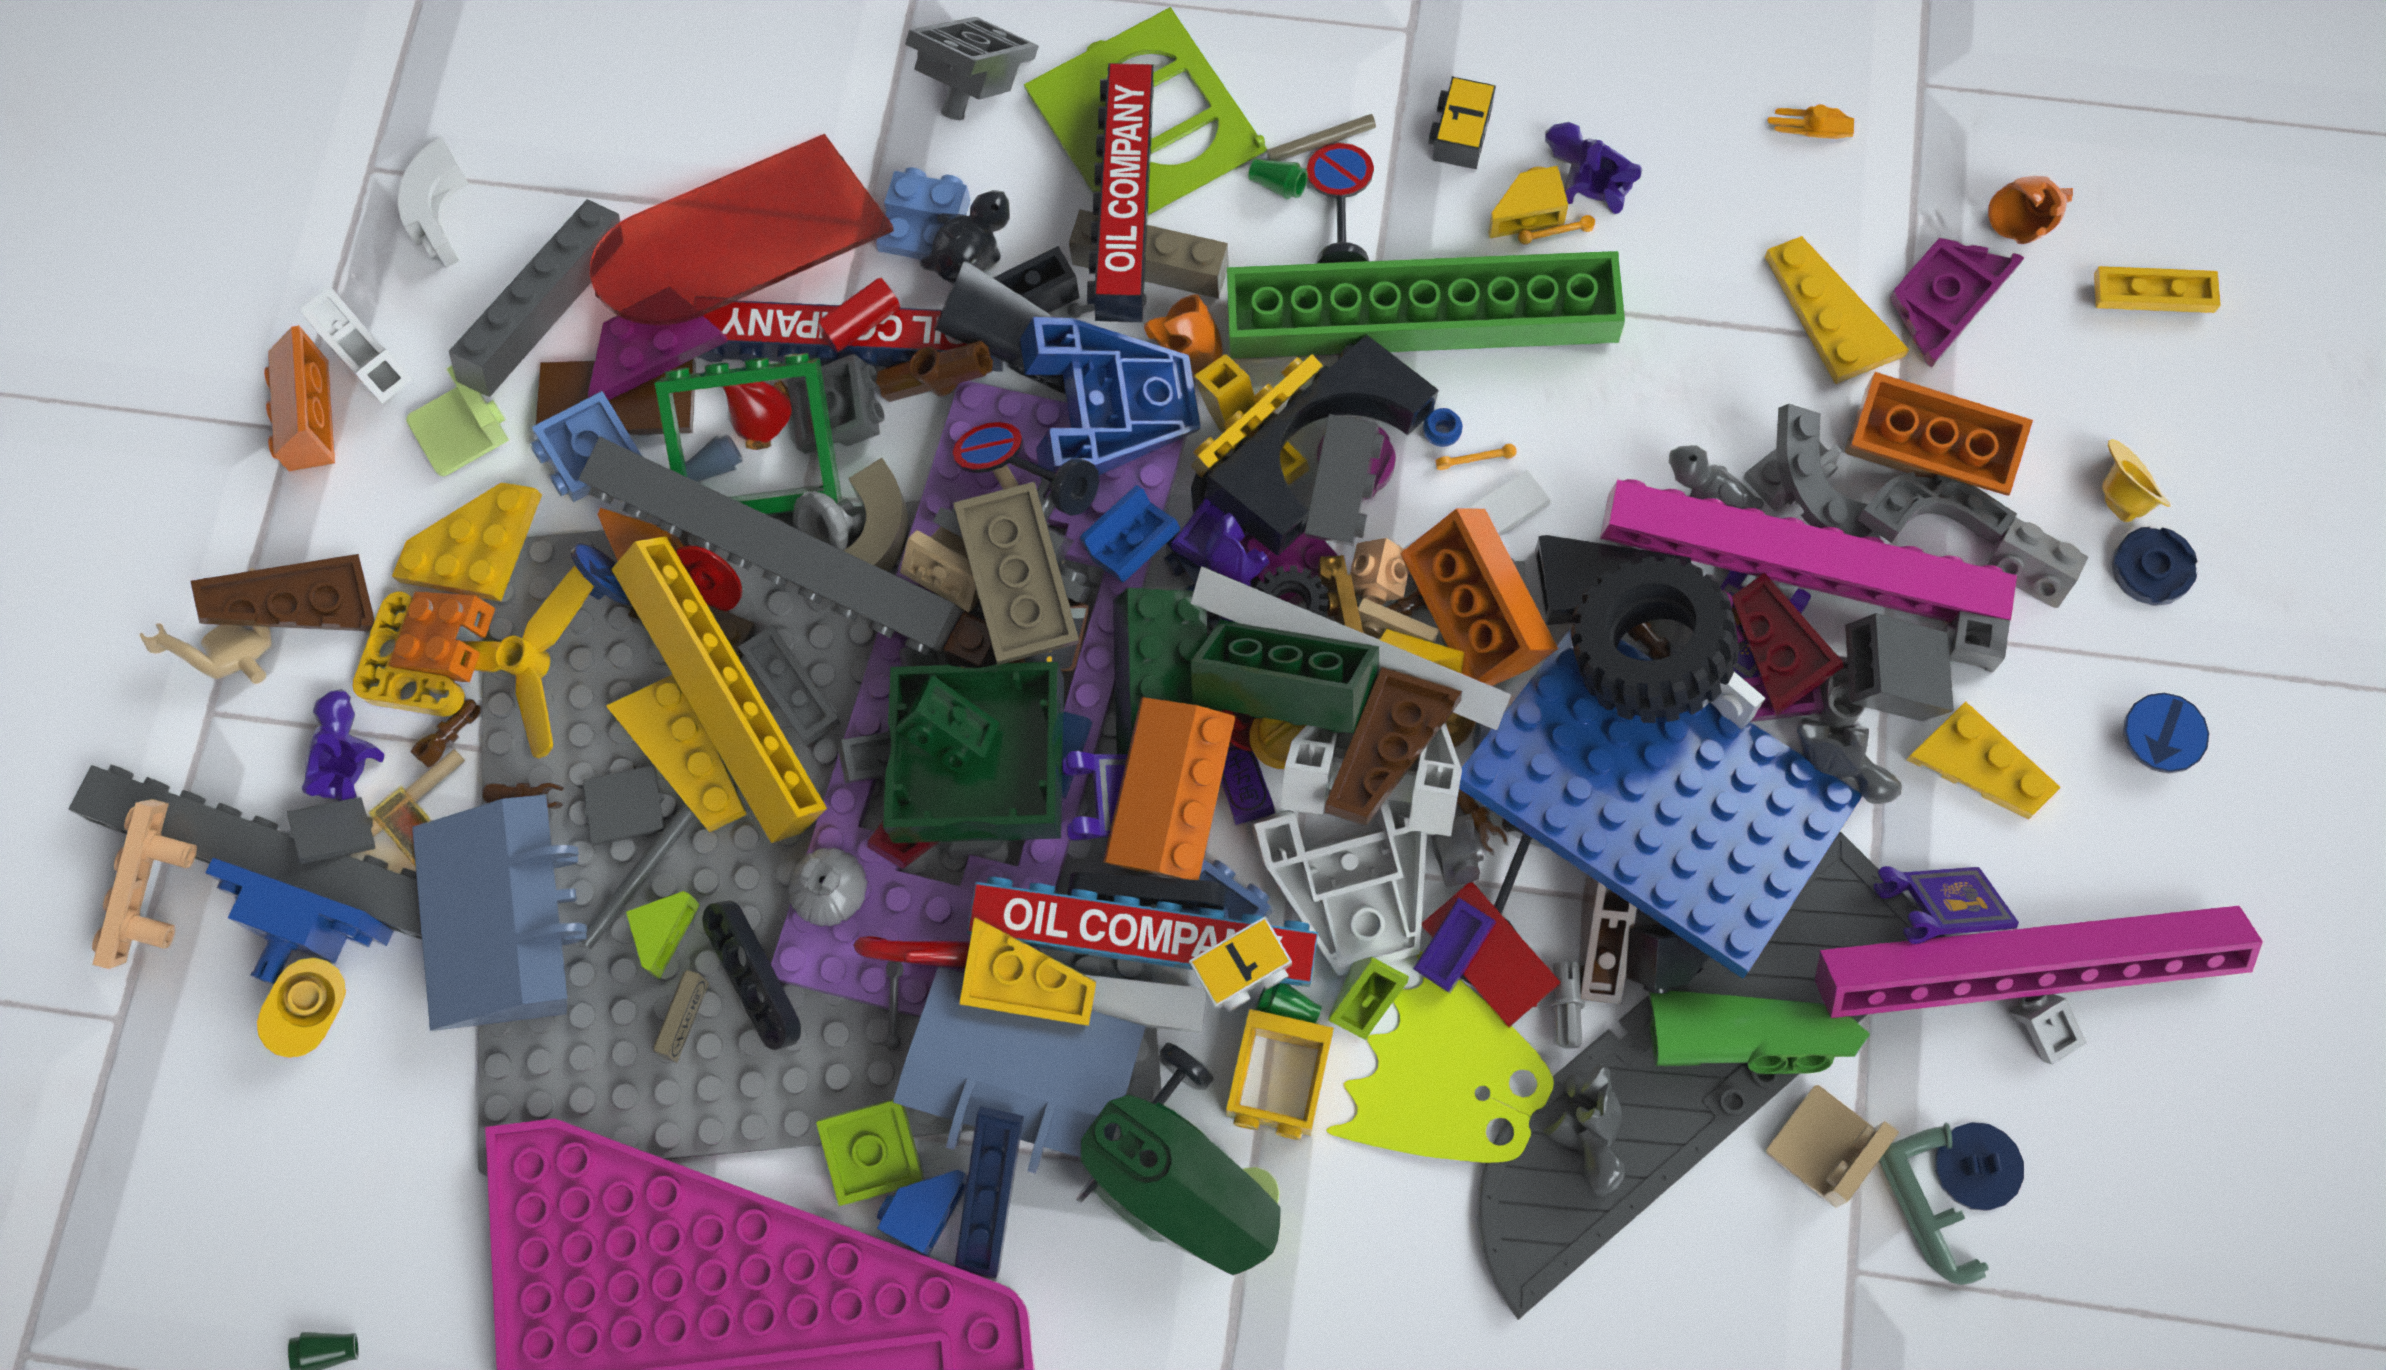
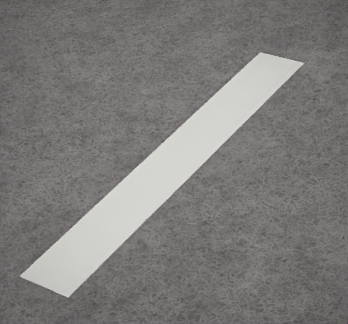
M1204 567L1200 569L1191 604L1240 624L1379 646V672L1381 667L1462 691L1461 702L1453 712L1494 730L1498 729L1511 694Z

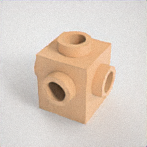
M1387 538L1357 543L1350 572L1354 591L1362 596V600L1365 598L1379 605L1385 604L1386 601L1404 598L1409 569L1400 554L1405 549Z

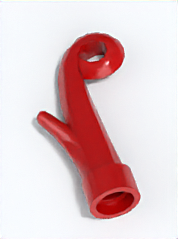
M864 936L858 938L854 942L853 947L859 955L872 959L966 968L970 941H893L882 937Z

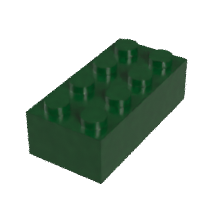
M1126 588L1113 599L1117 754H1128L1142 697L1192 704L1191 660L1207 639V610L1191 604L1194 591Z
M1220 620L1191 660L1192 704L1209 707L1216 711L1227 710L1248 714L1254 718L1265 717L1287 721L1293 725H1309L1325 728L1336 733L1347 732L1353 734L1379 674V646Z

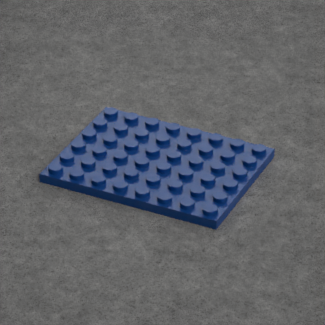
M1570 628L1558 643L1557 647L1559 649L1548 656L1504 712L1498 729L1490 730L1461 767L1462 773L1459 789L1744 979L1863 796L1859 791L1837 777L1823 774L1816 770L1812 763L1807 761L1806 757L1753 723L1749 722L1744 728L1740 729L1734 722L1724 717L1710 702L1693 715L1686 711L1679 714V720L1667 722L1666 717L1656 718V723H1642L1641 717L1634 715L1632 720L1618 716L1616 707L1613 710L1605 709L1598 703L1597 696L1590 695L1584 685L1573 651ZM1622 639L1617 646V650L1627 657L1643 661L1653 660Z

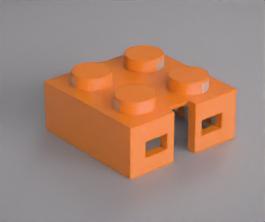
M414 592L389 666L443 675L458 682H470L480 652L455 639L460 626L481 638H486L496 608L475 595ZM477 615H481L477 627L474 626ZM464 652H467L466 659L462 666L460 665L462 657L464 655Z

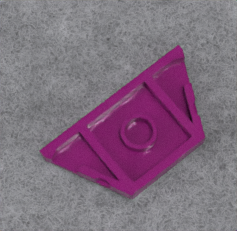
M1938 238L1896 286L1890 296V300L1930 367L1937 363L2017 270L2024 260L2022 255L2012 253L2010 258L1988 253L1989 248L1977 245L1965 246L1958 241Z
M669 289L603 322L588 397L590 398L603 391L606 398L610 400L665 373V371H669L728 342L727 337L674 291Z

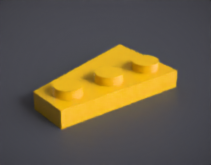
M1966 701L1906 759V761L1919 767L1924 765L1942 774V778L1954 784L1959 782L1981 793L1983 798L2028 820L2061 788Z
M974 917L959 1005L1089 1026L1096 987L1095 980Z

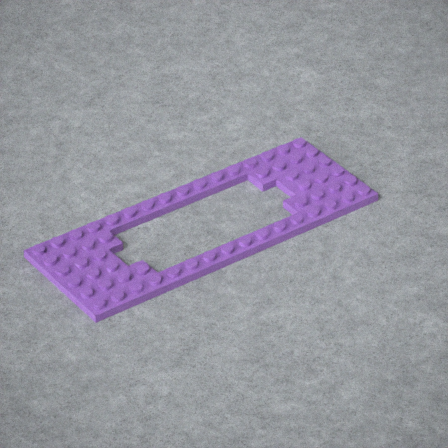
M973 381L959 383L909 537L916 530L931 537L940 527V525L933 522L940 507L952 510L954 502L1003 490L992 471L972 473L964 471L956 465L952 452L955 443L963 434L985 423L1004 422L1012 424L1019 429L1023 439L1022 449L1017 456L1038 465L1036 447L1049 428H1071L1067 403ZM1187 436L1099 475L1098 492L1091 505L1079 515L1070 516L1059 511L1056 507L1054 508L1047 522L1051 526L1067 529L1065 536L1074 540L1065 560L1099 567L1092 561L1080 540V536L1136 485L1144 489L1152 504L1166 512ZM1010 463L1007 464L1019 485L1035 482L1036 489L1041 483L1039 476ZM903 553V556H902V559H901V562H900V565H899V568H898V571H897V575H896V576H897V577H900V578H902V579H904V580H906V581H908V582H910V583H912V584H914V585H917V586H919V587H921V588H923V589H925V590H927V591H929V592H931V593H933V594H936V593L932 592L931 590L925 588L924 586L920 585L919 583L913 581L912 579H910V578H908L907 576H905V575H903V574L900 573V569H901V565H902V561H903V557H904V553ZM1152 557L1124 583L1104 571L1064 707V712L1088 717L1092 721L1083 752L1096 754L1115 689L1113 599L1126 588H1144ZM895 631L891 638L877 633L844 739L880 734L890 730L888 725L890 667H902L899 651L903 647H908L904 645L907 637ZM838 754L823 801L827 809L817 819L807 854L821 848H838L856 857L858 863L862 865L865 871V879L868 882L865 900L860 909L847 921L842 920L840 924L830 927L827 925L820 927L806 922L797 915L796 910L790 904L771 962L778 980L782 983L889 1010L890 977L886 973V965L889 961L859 955L854 950V942L864 936L882 937L893 941H970L971 936L967 934L975 883H987L988 877L1009 879L1013 881L1012 887L1028 890L1030 883L1051 885L1055 887L1054 893L1056 894L1071 843L1067 836V825L1072 822L1073 818L1079 815L1090 773L1074 776L1067 798H1062L1061 839L1025 840L1018 867L969 855L961 885L957 886L899 871L900 867L867 848L868 840L875 831L864 829L862 825L877 778L845 784ZM902 963L904 970L898 982V1012L920 1018L938 966ZM942 966L965 973V968Z

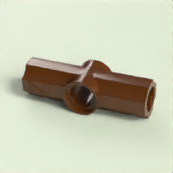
M982 341L938 352L932 347H924L918 350L910 361L885 367L884 370L878 371L876 383L879 386L881 396L888 402L929 391L938 397H943L950 394L959 383L981 378L988 373H992L993 360L990 357L989 348Z

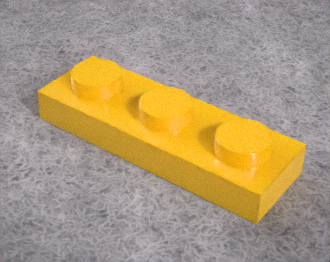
M2098 266L2094 272L2096 308L2215 313L2221 306L2218 271Z

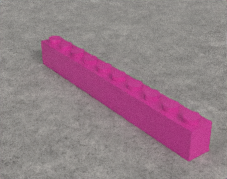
M1617 479L1607 497L1600 539L1653 552L1690 557L1691 561L1757 577L1765 572L1774 581L1952 623L1960 611L2010 621L2012 618L2017 575L2003 572L1997 566L1964 563L1959 557L1950 555L1939 557L1924 553L1922 549L1914 546H1893L1885 544L1883 540L1877 537L1865 536L1860 538L1847 535L1839 528H1818L1806 525L1798 518L1785 517L1781 519L1765 515L1763 511L1756 508L1739 509L1727 506L1723 501L1714 498L1697 499L1686 496L1684 492L1677 489L1660 490L1647 487L1645 483L1635 479L1623 481Z
M2240 905L1938 937L1919 944L1901 941L1820 950L1815 983L1830 1017L1838 1018L2252 973L2263 940Z

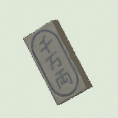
M689 970L683 972L653 1046V1051L662 1058L676 1063L679 1060L709 985V982L698 973Z

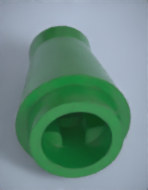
M1255 158L1250 165L1248 177L1250 181L1257 182L1288 200L1291 197L1299 198L1306 187L1308 172L1307 169L1300 167L1298 162L1268 161Z
M1278 983L1268 989L1263 987L1255 1009L1316 1024L1322 1006L1314 1003L1291 985Z

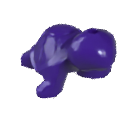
M1570 121L1554 124L1545 131V142L1550 146L1553 156L1571 164L1565 183V194L1568 204H1573L1574 196L1579 192L1588 198L1606 201L1614 214L1620 213L1624 208L1625 196L1632 189L1634 182L1641 178L1642 167L1639 164L1632 163L1601 140L1592 138L1584 140L1580 126Z
M1228 512L1221 517L1218 523L1214 524V528L1207 540L1204 551L1207 568L1251 587L1250 581L1270 564V561L1263 551L1259 552L1256 548H1253L1246 554L1245 549L1240 544L1245 535L1233 515ZM1221 616V619H1222V620L1232 621V620H1230V619H1227V618Z
M342 689L330 691L315 702L313 714L321 726L315 729L307 749L305 779L301 787L303 793L309 796L318 795L323 798L336 799L337 801L357 798L354 784L361 776L367 758H372L380 763L385 758L384 753L372 743L349 734L354 722L355 712L350 703L351 697Z

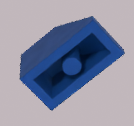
M957 1169L898 1188L894 1197L888 1195L882 1203L877 1214V1219L880 1220L877 1229L929 1257L966 1189L968 1175Z

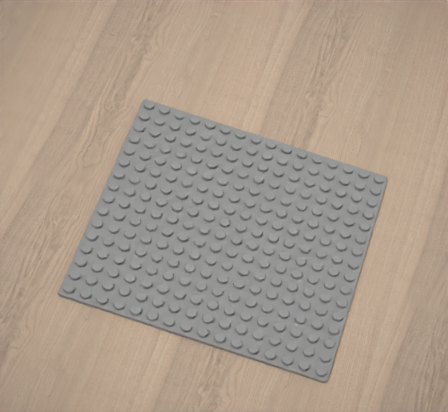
M920 501L905 502L909 520L907 540ZM864 506L853 507L849 516L853 517L860 513L866 522V509ZM793 512L768 515L794 528ZM1049 526L1059 533L1066 535L1067 529ZM598 530L526 537L502 601L484 599L486 603L496 609L486 638H483V641L501 642L504 638L512 635L523 638L529 620L572 567L575 566L571 558V549L579 543L590 545L617 563V558L605 531ZM682 531L678 538L683 546H696L692 544L695 536ZM848 535L847 548L850 547L859 538L860 535L853 537ZM907 540L898 561L889 572L895 576L897 575ZM717 547L715 554L723 558L734 569L741 581L743 590L742 598L736 607L725 612L754 622L757 629L753 637L773 625L840 721L839 725L806 746L743 655L740 662L824 801L839 754L837 742L844 739L878 632L868 628L871 620L859 614L856 620L853 621L834 612L833 609L836 605L834 602L822 598L820 604H817L797 594L800 586L787 581L785 587H782L763 578L762 575L765 570L752 564L748 571L727 561L730 553ZM1064 559L1065 562L1061 566H1070L1088 576L1085 584L1094 588L1087 602L1083 603L1089 607L1078 654L1079 659L1105 570ZM588 595L556 643L546 649L550 656V667L541 680L553 739V748L547 756L540 759L532 756L515 693L516 676L504 670L494 673L483 672L482 790L486 785L492 783L515 787L518 783H529L530 787H538L543 783H553L564 787L562 791L552 789L548 794H543L546 795L549 803L556 801L563 805L557 809L547 808L551 846L572 845L578 847L579 852L577 863L554 868L556 890L573 888L576 889L577 900L574 902L558 904L559 923L586 924L587 927L662 833L657 832L597 846L591 844L588 818L583 814V810L586 808L583 780L654 765L606 705L672 675L646 628L631 622L628 614L632 604H621L606 595L600 600ZM945 655L946 664L949 665L948 660H947L946 655ZM1076 667L1072 671H1061L1064 678V707ZM1115 689L1096 754H1117ZM726 767L747 815L710 833L695 816L591 950L581 942L562 945L568 998L567 1014L479 1025L478 1171L481 1174L487 1176L485 1127L555 1118L668 1160L820 1146L822 1143L816 1125L818 1119L894 1099L905 1059L920 1018L897 1012V1035L900 1037L901 1043L897 1049L889 1050L884 1046V1039L888 1035L889 1010L780 982L801 1023V1035L795 1045L771 1050L761 1041L703 927V912L709 904L727 900L736 902L742 909L771 964L790 906L788 894L790 874L795 865L807 854L817 819L803 833L771 843ZM656 768L659 793L664 796L661 807L665 828L682 806L690 811L691 809ZM1090 773L1078 817L1096 818L1093 773ZM885 777L877 778L862 825L864 829L875 831L884 819ZM482 798V805L487 804ZM1108 838L1071 840L1056 894L1067 895L1070 874L1073 872L1144 876V873L1103 863ZM1003 840V844L997 851L974 856L1018 867L1025 840ZM935 845L904 869L900 868L899 871L960 886L969 856L950 859L948 850ZM684 891L691 894L700 906L662 977L658 979L648 973L641 965L626 911ZM740 946L738 958L742 966H745L746 955ZM1040 948V952L1084 975L1153 982L1151 964ZM689 970L700 974L709 982V985L679 1060L676 1063L662 1058L653 1051V1046L682 974ZM758 982L757 994L760 1001L764 1002L765 991L761 983ZM1145 1027L1126 1095L1130 1094L1152 1103L1162 1090L1157 1028ZM905 1106L913 1137L949 1134L953 1120ZM964 1124L962 1132H972L975 1130V1127Z

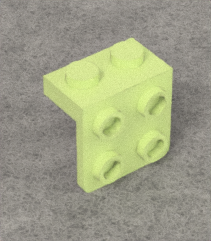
M452 365L446 369L457 387L409 413L406 418L410 429L435 472L442 477L453 473L509 441L500 425L506 419L494 400L487 403L481 393L458 383Z

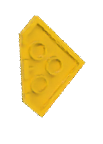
M500 482L406 540L392 577L399 583L457 594L475 595L479 598L501 602L542 494L533 487Z

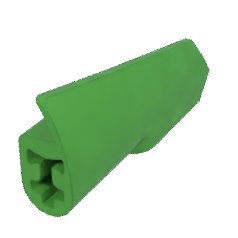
M1669 991L1667 993L1649 992L1652 1007L1650 1033L1655 1066H1700L1701 1063H1748L1751 1071L1760 1074L1818 1073L1830 1068L1835 1057H1855L1870 1036V1033L1850 1016L1831 1018L1825 1004L1680 991Z

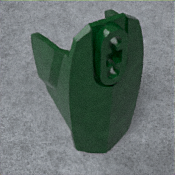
M1129 1094L1106 1103L1081 1138L1080 1162L1096 1181L1097 1185L1094 1193L1105 1209L1150 1241L1165 1242L1232 1276L1255 1267L1274 1253L1280 1230L1281 1207L1249 1174L1212 1143L1203 1132L1181 1115L1159 1102L1153 1104ZM1113 1123L1119 1127L1120 1138L1118 1140L1110 1141L1104 1136V1128L1107 1124ZM1150 1150L1156 1155V1163L1153 1167L1146 1168L1141 1164L1139 1156L1141 1151Z

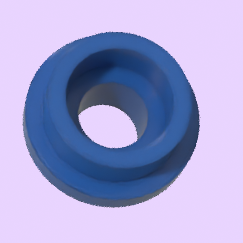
M1436 409L1424 420V436L1435 446H1451L1462 435V420L1451 409ZM1444 425L1450 431L1448 433H1440L1436 430V427Z

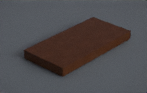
M693 358L671 370L689 368V374H695L696 361ZM595 361L540 362L536 424L589 398L588 391ZM665 373L608 400L629 435L664 434L655 382L665 377ZM695 390L673 393L679 432L693 433Z

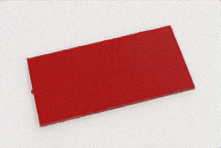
M1470 882L1424 920L1421 926L1433 938L1458 898L1496 921L1463 975L1510 1028L1530 1009L1537 1007V1003L1561 984V982L1473 882Z

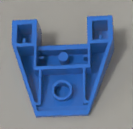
M1033 317L1022 334L1020 342L1025 375H1063L1071 428H1049L1036 447L1039 466L1056 473L1062 464L1070 459L1082 458L1093 463L1099 475H1102L1200 430L1201 424L1189 355L1074 318Z

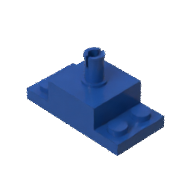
M212 858L205 872L219 881L217 889L233 895L234 899H236L227 918L267 940L250 976L274 985L278 976L282 973L292 951L296 952L298 950L335 964L346 940L368 948L372 941L387 946L394 932L365 911L216 858Z

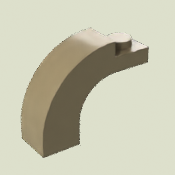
M880 458L848 478L855 495L866 509V522L859 538L850 547L845 549L844 552L890 572L904 549L909 520L906 503L896 478L883 458Z

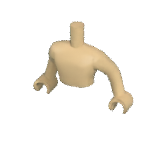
M249 568V569H248V571H253V570H255L254 568ZM161 623L155 624L159 631L156 636L146 637L143 633L139 634L147 651L157 654L168 650L211 678L219 679L240 670L254 684H259L266 678V672L255 660L271 647L269 627L252 626L253 630L238 625H219L209 631L201 641L206 655L192 645L167 634Z

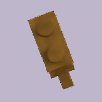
M1344 555L1320 557L1318 577L1321 579V584L1328 588V617L1333 616L1335 622L1363 633L1352 577L1347 573Z

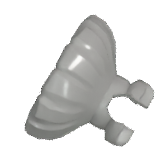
M806 492L797 498L794 504V528L842 551L847 548L848 535L853 537L862 533L865 520L860 513L853 517L849 516L854 507L850 500L843 499L836 504L832 498L820 492Z
M838 848L816 849L813 853H808L796 864L790 874L788 887L790 904L796 910L797 915L806 922L820 927L838 925L842 920L847 921L860 909L864 902L868 883L865 879V871L862 865L858 863L857 858L850 853H845L844 850Z

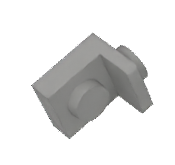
M2055 994L2023 997L2021 1004L2009 1011L2013 1020L2026 1025L2042 1061L2052 1065L2087 1044L2071 1007L2064 997Z

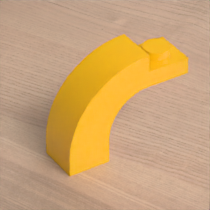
M1224 354L1194 375L1206 408L1222 434L1226 431L1222 425L1238 410L1245 414L1255 405L1251 400L1255 394L1249 375L1227 354ZM1262 423L1248 435L1250 438L1260 430ZM1287 441L1280 453V464L1287 484L1290 485L1307 473L1310 468L1308 461Z

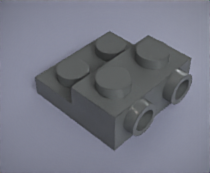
M855 354L821 366L833 444L840 442L847 447L880 435L879 423L884 421L885 415L881 404L874 396L873 388L878 386L875 368ZM805 376L787 379L796 446L799 451L807 454L817 450L806 378Z

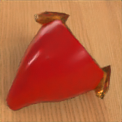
M781 379L775 382L773 386L764 381L722 386L728 405V420L737 435L746 441V449L760 450L772 446L771 440L781 432L790 419L791 402L788 387Z

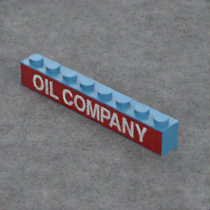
M988 877L987 883H975L967 934L971 936L974 917L1032 947L1193 970L1189 960L1260 920L1263 916L1242 914L1241 921L1224 918L1225 912L1216 909L1199 908V914L1182 912V905L1175 903L1157 902L1156 908L1139 906L1140 899L1115 895L1114 902L1097 900L1098 893L1092 891L1072 889V894L1069 896L1055 894V887L1051 885L1030 883L1028 890L1012 887L1013 881L1009 879ZM1285 920L1284 927L1271 925L1292 960V966L1285 969L1289 976L1279 983L1310 988L1318 932L1309 931L1310 924L1299 921Z

